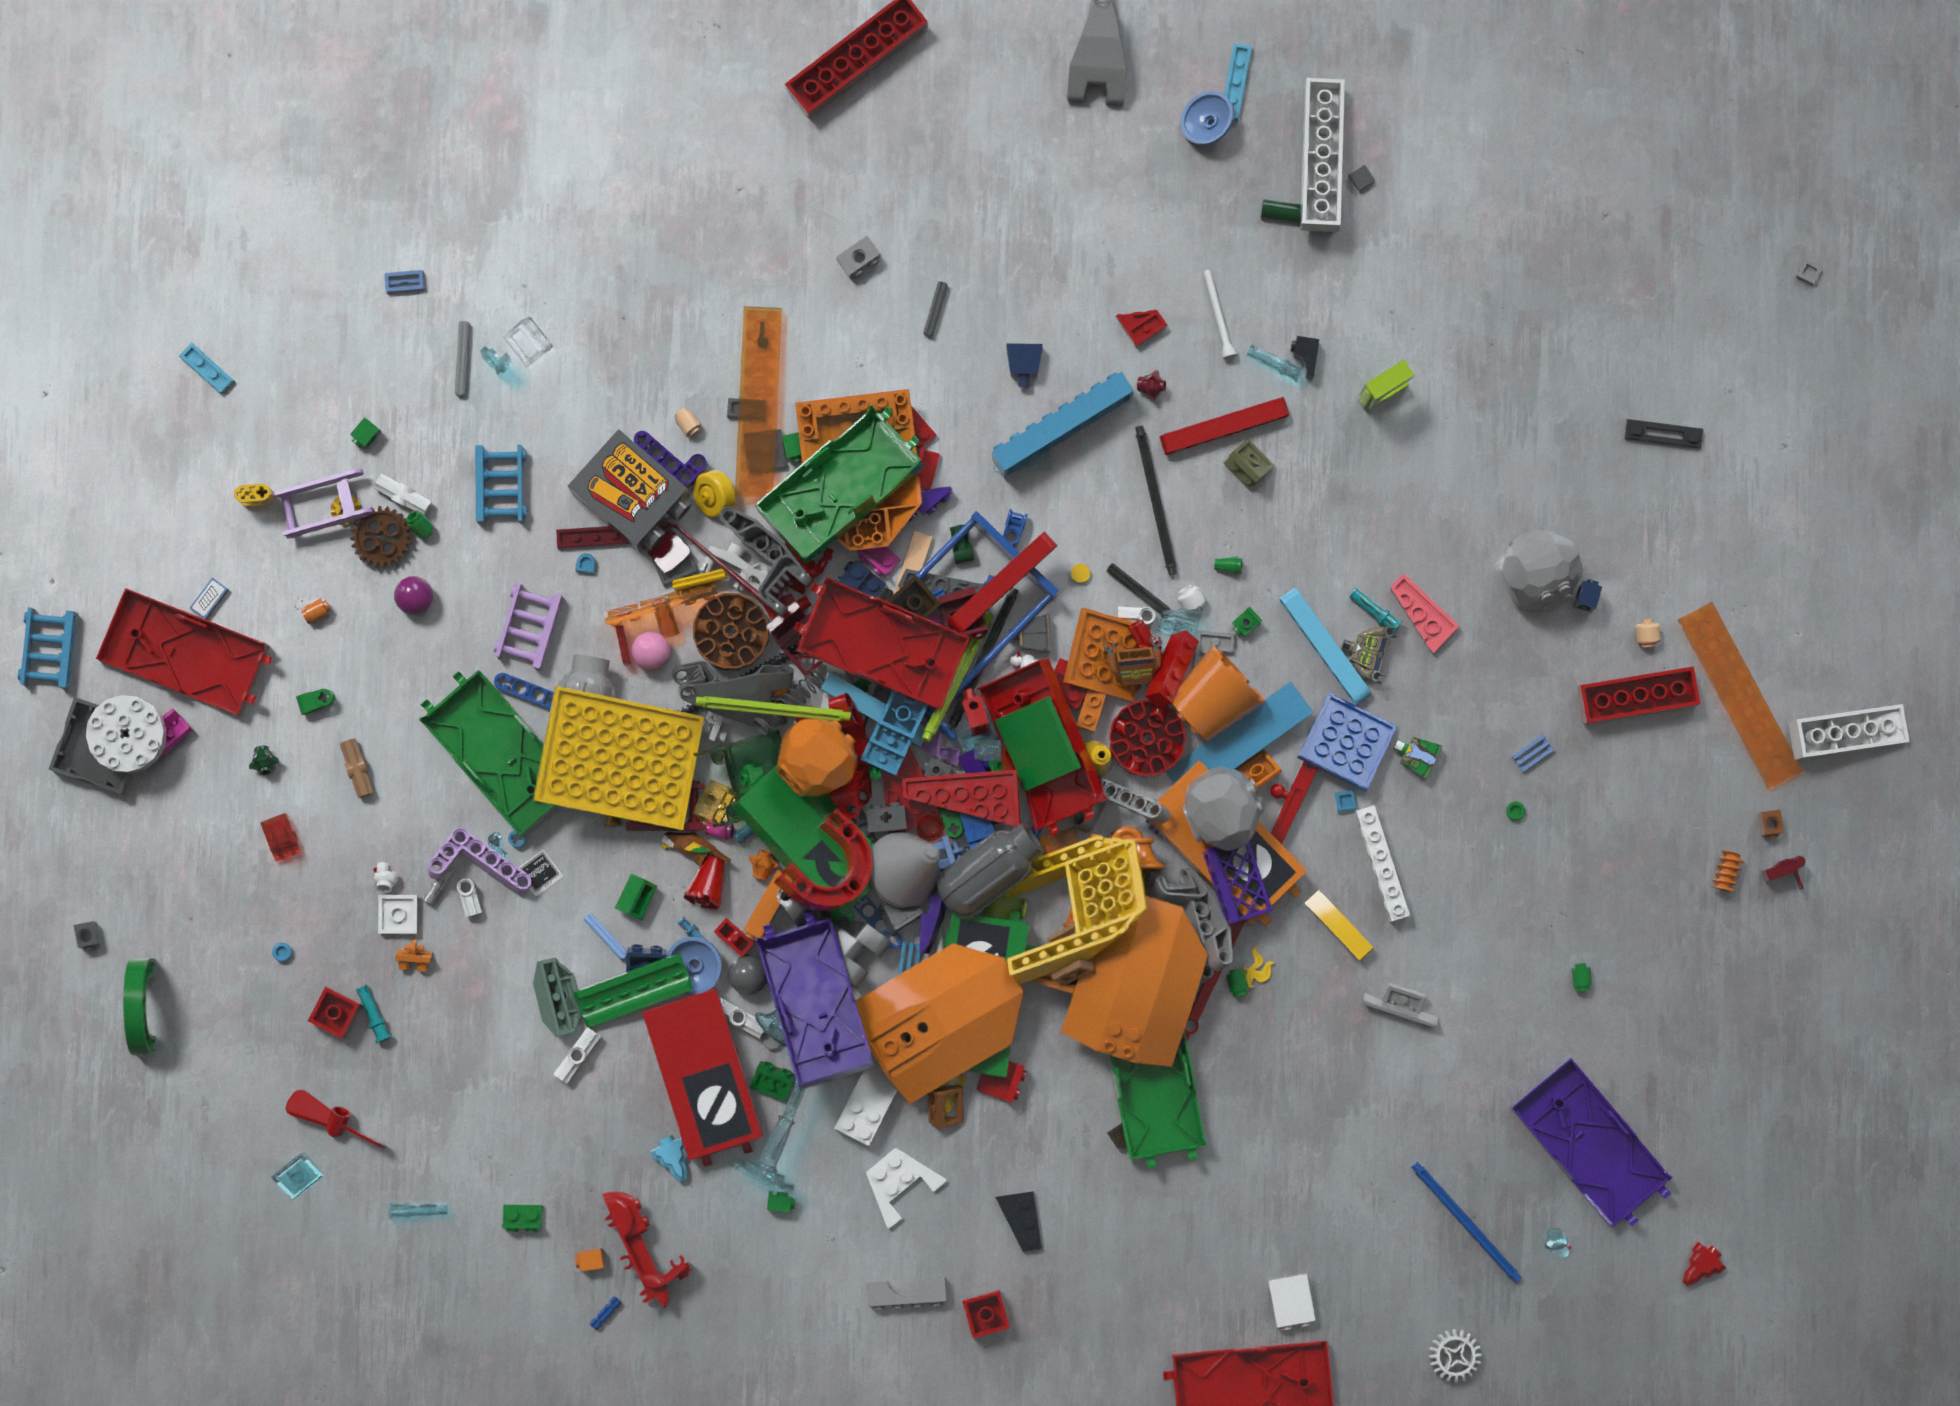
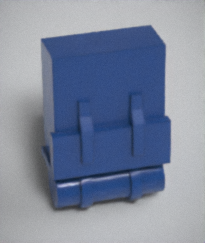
M960 813L970 849L995 832L990 820Z

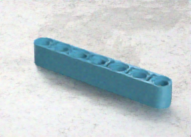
M1294 587L1280 597L1279 600L1352 702L1357 706L1371 696L1372 693L1300 592Z

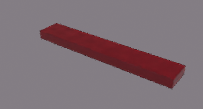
M666 522L661 529L663 530L665 527L670 525L671 522ZM610 526L556 530L557 549L630 545Z

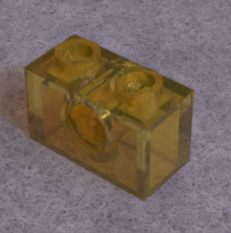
M710 779L708 785L704 788L703 795L695 806L693 814L701 821L720 827L737 793L729 786Z

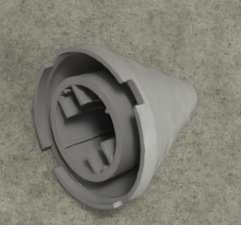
M893 832L883 836L874 843L870 849L872 871L869 883L878 897L894 907L905 908L916 907L927 901L929 895H933L937 888L939 876V851L935 845L907 832Z

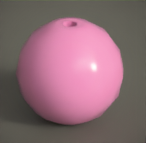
M649 631L642 633L634 640L631 647L633 661L644 670L654 671L660 669L670 658L669 642L662 634Z

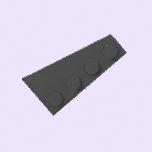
M905 569L898 587L901 588L918 571ZM927 573L921 579L932 593L939 588H942L945 594H949L970 587H975L977 593L983 586L981 583Z

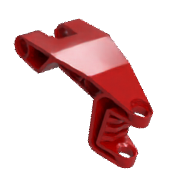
M844 693L828 699L829 709L851 712L850 721L842 720V722H837L842 726L841 731L845 736L849 734L855 740L853 748L857 755V763L852 779L847 784L830 792L829 796L847 818L853 819L861 812V805H866L872 798V787L868 771L869 764L860 760L868 744L865 722L851 696L848 693ZM795 717L796 722L802 721L804 719H812ZM861 791L866 793V800L860 799ZM854 805L857 812L850 813L847 806Z

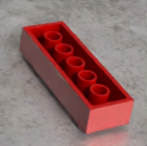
M1694 666L1584 684L1577 687L1584 725L1695 707L1701 704Z

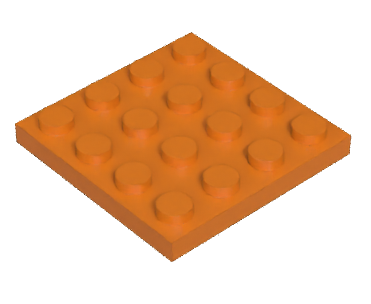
M1081 608L1063 682L1133 702L1136 691L1130 690V685H1123L1122 679H1117L1110 671L1107 661L1108 652L1104 650L1103 643L1105 642V647L1110 649L1112 647V640L1115 644L1114 654H1116L1115 650L1136 648L1137 644L1128 630L1129 625L1134 622L1087 608Z

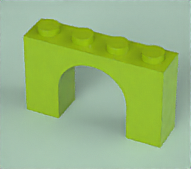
M1405 359L1365 383L1359 394L1360 399H1358L1364 409L1367 408L1371 411L1409 386L1408 381L1414 377V373Z

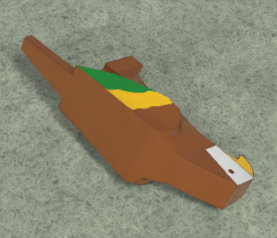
M667 832L661 840V845L665 850L676 848L683 855L694 858L695 863L700 866L710 853L727 863L731 861V859L718 851L714 845L694 832Z

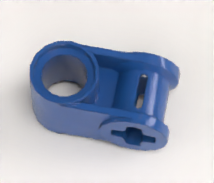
M1009 509L1003 537L1006 539L1008 534H1014L1017 539L1009 543L1016 547L1019 544L1028 514H1019Z

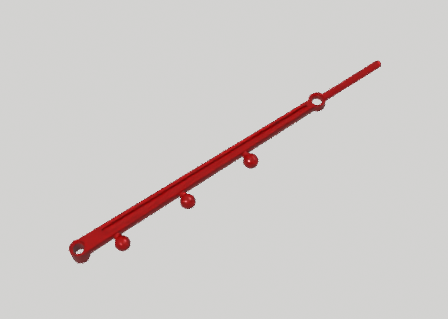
M1302 761L1289 792L1279 783L1272 785L1270 793L1274 798L1279 799L1283 797L1286 799L1271 831V834L1281 844H1283L1318 770L1316 767L1308 769L1304 761ZM1245 920L1229 925L1232 949L1246 922ZM1213 970V976L1201 987L1188 1020L1195 1022L1196 1028L1191 1032L1184 1029L1187 1041L1191 1034L1198 1031V1021L1222 970Z

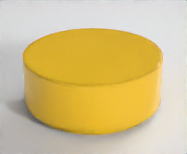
M1076 564L1071 570V577L1077 583L1086 582L1090 577V569L1085 564Z

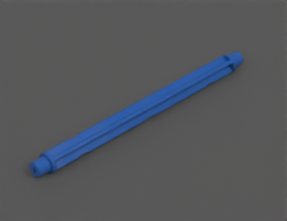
M1418 1161L1413 1164L1411 1168L1416 1172L1415 1174L1432 1190L1436 1197L1490 1257L1495 1260L1499 1267L1508 1275V1278L1517 1283L1522 1278L1518 1274V1270L1510 1264L1428 1173L1425 1167H1422Z

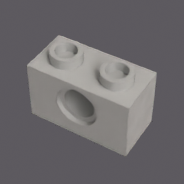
M868 235L836 256L837 262L849 279L853 276L857 278L864 272L863 269L867 266L873 267L881 258L880 252ZM856 255H863L865 260L857 263L854 260Z

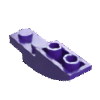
M949 486L921 492L922 504L908 521L914 520L918 516V511L923 516L926 514L930 516L938 509L936 506L941 501L945 503L952 497L953 489Z

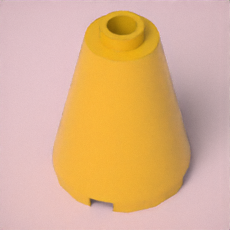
M1092 740L1085 742V747L1099 777L1105 776L1113 764V756L1110 749L1100 741Z

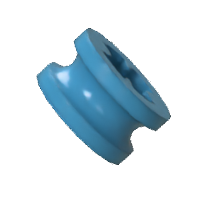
M513 830L508 836L509 843L514 847H522L526 842V835L521 837V842L518 841L517 844H514L515 840H512V837L516 836L517 832Z

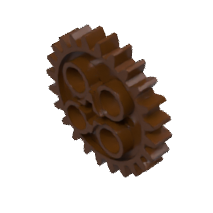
M381 506L378 507V511L371 507L373 514L360 518L359 523L353 522L357 528L351 529L355 536L350 537V540L356 543L352 544L351 547L358 548L355 554H362L360 556L361 561L367 558V565L373 562V567L376 568L378 563H380L381 567L384 568L385 563H388L392 567V561L399 564L398 557L400 556L405 559L403 552H410L406 546L412 545L408 538L413 537V535L407 533L411 528L405 526L408 523L406 519L401 521L403 518L402 513L396 516V509L390 513L388 506L385 508V511L382 510ZM373 521H377L379 523L378 529L370 530V524ZM392 525L398 527L395 534L388 533V529ZM368 532L379 536L383 533L388 538H397L398 541L382 539L380 542L377 537L365 536V533ZM368 540H374L375 542L372 549H366L365 547ZM387 544H393L394 546L393 551L390 553H385L384 547Z

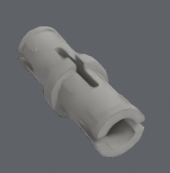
M448 870L442 878L431 881V886L422 897V900L432 906L439 893L444 891V886L453 873Z

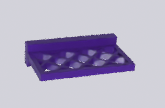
M1250 842L1245 845L1247 851L1244 856L1235 852L1236 849L1227 850L1230 855L1226 862L1220 859L1218 851L1221 849L1213 847L1202 852L1222 913L1228 925L1273 911ZM1233 855L1242 859L1239 868L1229 864ZM1245 861L1252 865L1253 870L1251 874L1241 870ZM1227 867L1237 871L1233 880L1225 875ZM1239 873L1248 877L1245 886L1235 882ZM1251 879L1258 883L1257 893L1247 888ZM1233 885L1242 889L1239 899L1231 893ZM1245 891L1255 896L1251 905L1242 901ZM1257 898L1264 901L1266 909L1259 910L1253 907ZM1239 904L1249 908L1246 915L1239 917L1237 911Z

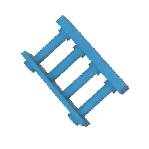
M517 444L516 452H488L483 445H475L476 522L478 524L485 523V518H489V516H518L519 523H524V518H527V507L523 506V461H526V449H523L521 444ZM494 459H517V470L488 471V469H485V462ZM490 478H518V489L488 490V488H485V480ZM488 497H518V508L488 509V507H485V499H488Z
M28 607L27 612L24 613L26 629L22 667L18 670L20 684L28 685V679L56 681L58 687L62 689L70 688L77 621L76 612L66 611V615H63V617L35 615V609ZM34 622L62 624L64 634H61V636L33 634ZM32 641L60 643L62 653H59V655L31 653ZM30 660L58 662L60 672H57V674L29 672Z

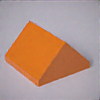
M1264 749L1234 769L1244 774L1250 780L1254 779L1258 789L1282 772V769Z

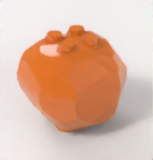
M804 719L791 726L782 738L775 770L800 797L804 795L817 797L828 794L847 784L853 777L857 763V755L853 748L855 740L849 734L845 736L841 731L842 726L836 720Z

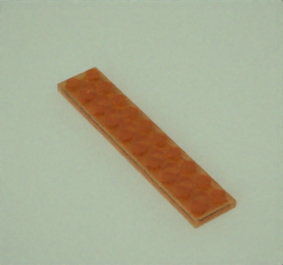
M744 306L735 496L764 497L774 488L782 308Z
M1713 602L1678 619L1682 630L1767 788L1770 789L1802 772L1803 770L1799 762L1794 760L1792 749Z

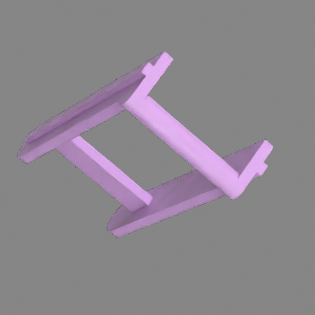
M353 469L273 492L275 497L281 498L288 530L282 532L283 536H286L288 539L296 538L303 534L373 514L372 508L355 511L348 479L363 475V469ZM336 483L344 515L296 528L288 496Z

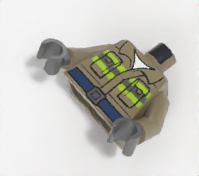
M1374 627L1357 634L1355 642L1343 640L1341 650L1351 653L1349 661L1361 677L1373 680L1377 684H1382L1377 679L1379 676L1385 677V675L1379 670L1388 643V637L1393 639L1397 637L1391 635L1393 629L1397 630L1396 627Z

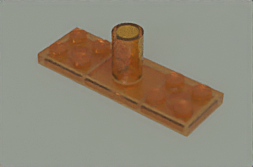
M715 582L604 611L606 625H611V627L622 624V621L628 619L636 621L641 619L642 615L654 612L660 634L665 638L675 636L680 632L672 607L684 603L685 605H691L701 598H704V600L712 599L715 597V594H718Z

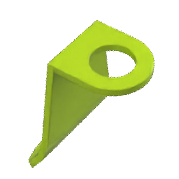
M1002 896L984 909L983 915L1011 919L1012 909L1021 910L1019 919H1023L1026 913L1027 900L1016 896L1009 899Z

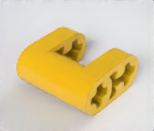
M266 484L241 485L234 491L236 500L245 507L269 506L276 500V497L273 495L274 491Z

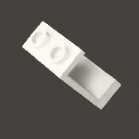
M1307 1274L1269 1280L1268 1286L1271 1292L1276 1327H1281V1330L1292 1329L1294 1324H1300V1327L1312 1325L1311 1321H1315Z

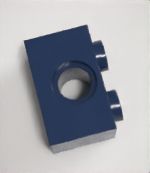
M1588 579L1587 582L1583 581L1578 587L1573 607L1590 613L1594 611L1603 586H1599V582Z

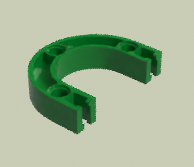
M130 958L125 971L123 988L124 1031L129 1053L135 1056L156 1055V1050H153L156 1036L150 1035L146 1016L147 984L149 978H155V972H152V966L155 965L154 958Z

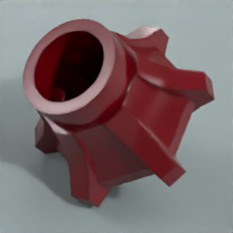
M1155 370L1149 375L1138 377L1137 390L1147 394L1151 400H1155L1161 392H1165L1166 381L1162 380L1159 371Z

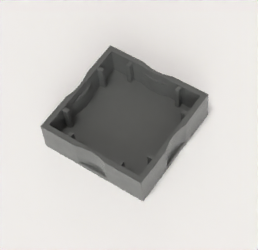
M74 697L65 721L63 735L56 746L48 770L125 796L133 773L115 772L100 764L90 752L86 739L87 724L94 710L99 705ZM124 731V737L129 738L128 732Z

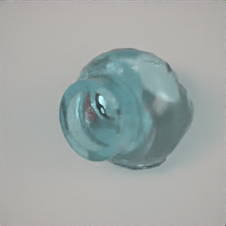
M1551 1228L1547 1231V1236L1544 1239L1545 1249L1548 1252L1556 1251L1560 1257L1568 1256L1571 1245H1568V1238L1562 1233V1230L1560 1228Z

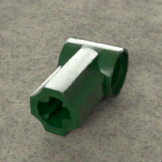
M964 525L950 527L951 537ZM968 533L952 548L955 564L974 561Z

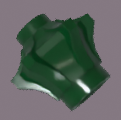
M261 745L254 749L249 769L257 770L260 775H268L271 773V770L276 768L275 764L279 763V759L272 755L268 746Z

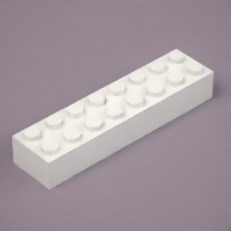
M1306 78L1304 90L1300 230L1339 232L1341 225L1344 79Z

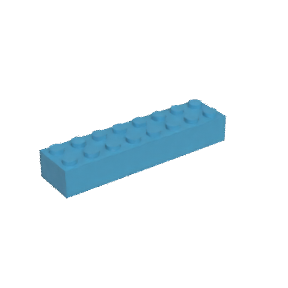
M1122 371L1118 374L1116 372L1112 373L1106 378L1107 381L1102 384L1100 382L1094 384L1088 393L1082 392L1074 397L1075 401L1070 404L1068 402L1062 404L1054 414L1052 412L1042 417L1041 422L1037 424L1035 422L1031 423L1025 428V432L1021 434L1019 432L1015 433L1009 438L1010 441L1003 444L1001 442L993 448L994 451H992V460L1003 478L1133 399L1134 390Z

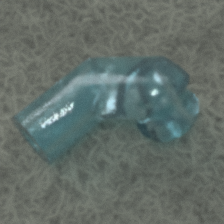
M493 832L488 836V846L505 858L508 853L499 847L501 835L499 832Z

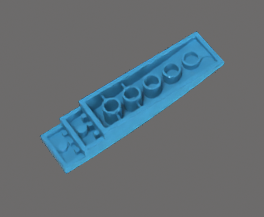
M892 691L860 760L896 776L928 706Z
M1289 682L1265 699L1266 702L1202 744L1165 773L1175 784L1199 760L1208 770L1220 766L1236 769L1310 716L1313 711L1293 683Z

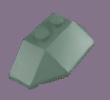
M556 957L538 961L533 986L542 1021L556 1037L574 1033L581 1016V1011L573 995V992L577 990L573 973L561 964Z

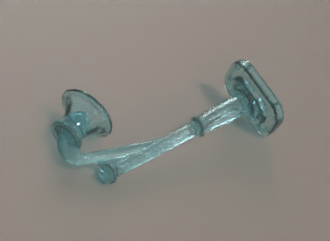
M776 1010L768 1014L763 1012L755 1013V1019L759 1026L772 1039L787 1047ZM797 1080L785 1111L782 1115H778L779 1120L766 1143L760 1159L753 1160L747 1158L744 1160L733 1158L729 1164L734 1169L784 1192H793L795 1185L785 1179V1175L779 1172L776 1166L785 1147L791 1127L795 1124L793 1118L806 1090H800Z

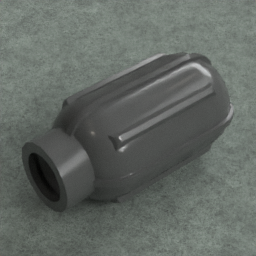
M1021 823L1011 832L1006 830L996 831L940 873L937 880L938 893L944 904L958 917L972 918L1022 882L1031 870L1032 861L1042 855L1044 849L1033 832L1024 823Z

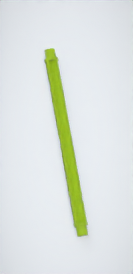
M988 611L983 617L987 631L994 616ZM972 638L967 645L942 708L934 710L924 729L923 741L930 742L931 738L934 737L984 638L979 640H973Z
M709 696L696 697V705L703 706L704 708L841 722L842 720L850 721L851 712H843V710Z

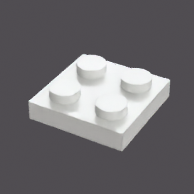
M378 895V934L418 933V895Z

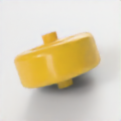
M711 470L700 474L695 479L693 496L697 507L703 514L713 518L719 517L720 512L724 508L734 507L735 490L726 474L719 470Z

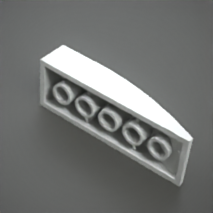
M1903 704L1803 718L1788 722L1794 760L1910 742Z
M903 1033V1040L910 1042L911 1036ZM873 1053L872 1058L875 1067L863 1071L835 1126L836 1130L870 1146L897 1092V1088L884 1074Z

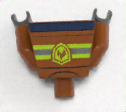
M1160 636L1158 637L1159 641L1157 644H1154V637H1150L1149 641L1153 646V650L1152 647L1115 650L1116 654H1114V642L1111 640L1112 647L1110 649L1105 647V642L1103 643L1104 650L1108 652L1107 661L1110 671L1117 679H1122L1123 685H1130V690L1139 691L1141 684L1149 683L1151 676H1154L1160 668L1161 650H1159V647L1163 643Z

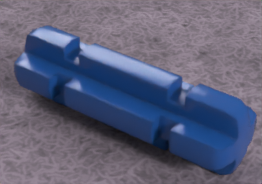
M614 1296L609 1301V1304H606L596 1315L597 1317L590 1322V1325L595 1330H598L602 1325L601 1323L605 1322L615 1311L614 1309L620 1306L621 1301Z

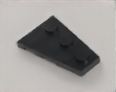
M1034 1192L995 1197L1022 1251L1042 1249Z

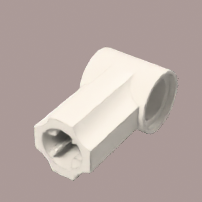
M1118 607V618L1136 622L1143 620L1141 618L1143 612H1149L1152 615V619L1144 621L1146 626H1149L1155 620V612L1150 607Z
M471 879L460 880L457 884V890L465 916L469 917L482 913L474 882ZM466 881L471 884V890L468 893L461 890L462 883Z

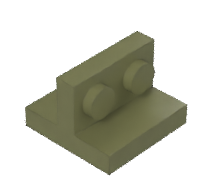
M1249 439L1237 447L1224 462L1250 490L1275 466Z

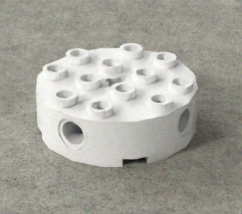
M120 695L107 699L94 710L87 724L86 739L90 752L100 764L115 772L134 773L146 770L159 759L166 745V728L163 717L153 705L136 696ZM124 731L128 732L129 738L124 737Z

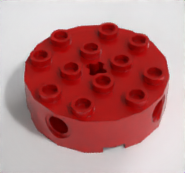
M1149 699L1133 702L1121 709L1112 722L1108 737L1110 751L1117 764L1128 773L1144 778L1159 776L1173 768L1182 756L1186 742L1184 725L1176 711L1167 705L1157 707ZM1151 735L1150 739L1152 742L1148 741L1145 743L1142 736Z

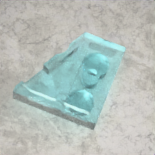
M1198 606L1197 609L1191 610L1186 608L1162 611L1157 630L1168 634L1187 630L1195 637L1204 607Z

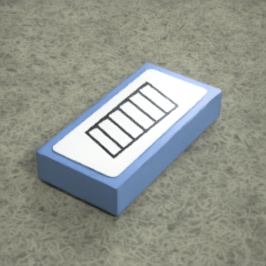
M212 577L190 606V609L203 619H207L228 591V588Z

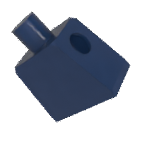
M1006 343L1010 376L1018 377V387H1029L1030 377H1037L1043 344Z

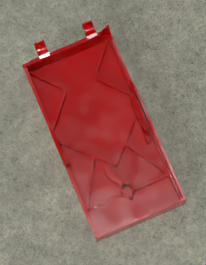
M829 576L825 579L822 586L813 582L810 591L818 594V598L806 626L799 622L795 626L794 630L802 634L796 651L936 710L942 708L970 637L880 598L872 597L846 586Z

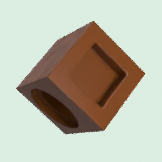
M1781 810L1758 813L1761 836L1767 835V839L1778 838L1779 834L1784 832ZM1769 819L1773 820L1776 824L1774 830H1770L1767 827Z

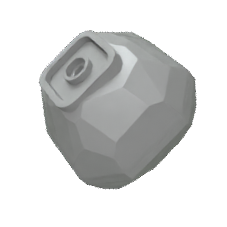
M1536 528L1514 538L1509 543L1510 547L1506 551L1501 571L1512 600L1524 610L1551 611L1556 606L1568 603L1573 599V591L1582 577L1583 567L1579 551L1570 539L1549 530H1544V528Z
M1220 766L1202 773L1191 782L1185 794L1183 811L1197 842L1204 840L1209 845L1226 851L1243 847L1249 842L1255 832L1260 815H1262L1261 812L1265 811L1262 797L1256 796L1258 788L1254 779L1250 780L1237 770Z

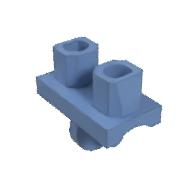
M947 835L933 843L939 853L945 851L947 858L939 860L940 871H943L955 861L953 854H956L958 859L962 856L961 852L966 850L965 846L959 847L958 841L952 842L954 850H952Z

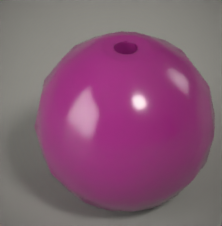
M408 576L402 579L396 586L394 601L402 612L409 615H419L426 612L433 601V590L425 579L418 576Z

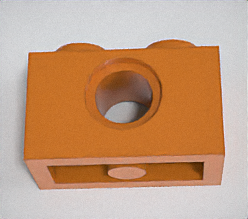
M1087 690L1077 721L1079 729L1092 733L1095 732L1106 697L1105 694Z

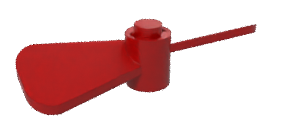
M305 1090L295 1091L286 1103L285 1110L289 1115L325 1126L326 1132L331 1137L342 1136L344 1131L347 1130L378 1147L386 1148L384 1143L347 1126L351 1113L344 1107L335 1106L331 1110Z

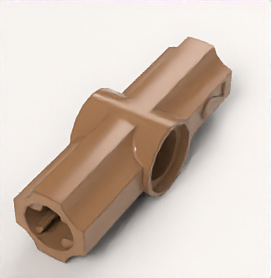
M356 738L340 743V748L346 761V771L349 778L352 779L357 797L361 798L373 794L374 791L368 776V767L360 753Z

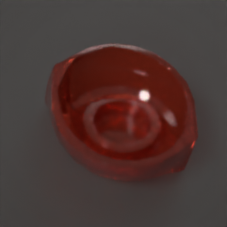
M935 814L917 815L916 833L918 837L925 841H935L943 837L944 823Z

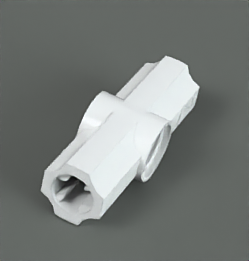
M383 474L380 475L375 483L374 489L390 497L392 501L405 508L408 507L413 511L417 510L424 515L430 509L432 504L430 500L415 493L410 487L402 483L399 484Z
M720 997L727 1021L758 1039L763 1036L768 1024ZM738 1012L744 1015V1019L740 1023L734 1021V1015Z
M587 1027L573 1048L569 1050L568 1055L554 1075L568 1084L601 1036ZM575 1050L582 1052V1059L579 1061H575L572 1057Z

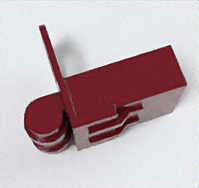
M1803 856L1784 859L1773 865V867L1764 869L1761 872L1765 882L1793 873L1799 889L1802 890L1804 887L1798 873V868L1803 867L1806 860Z

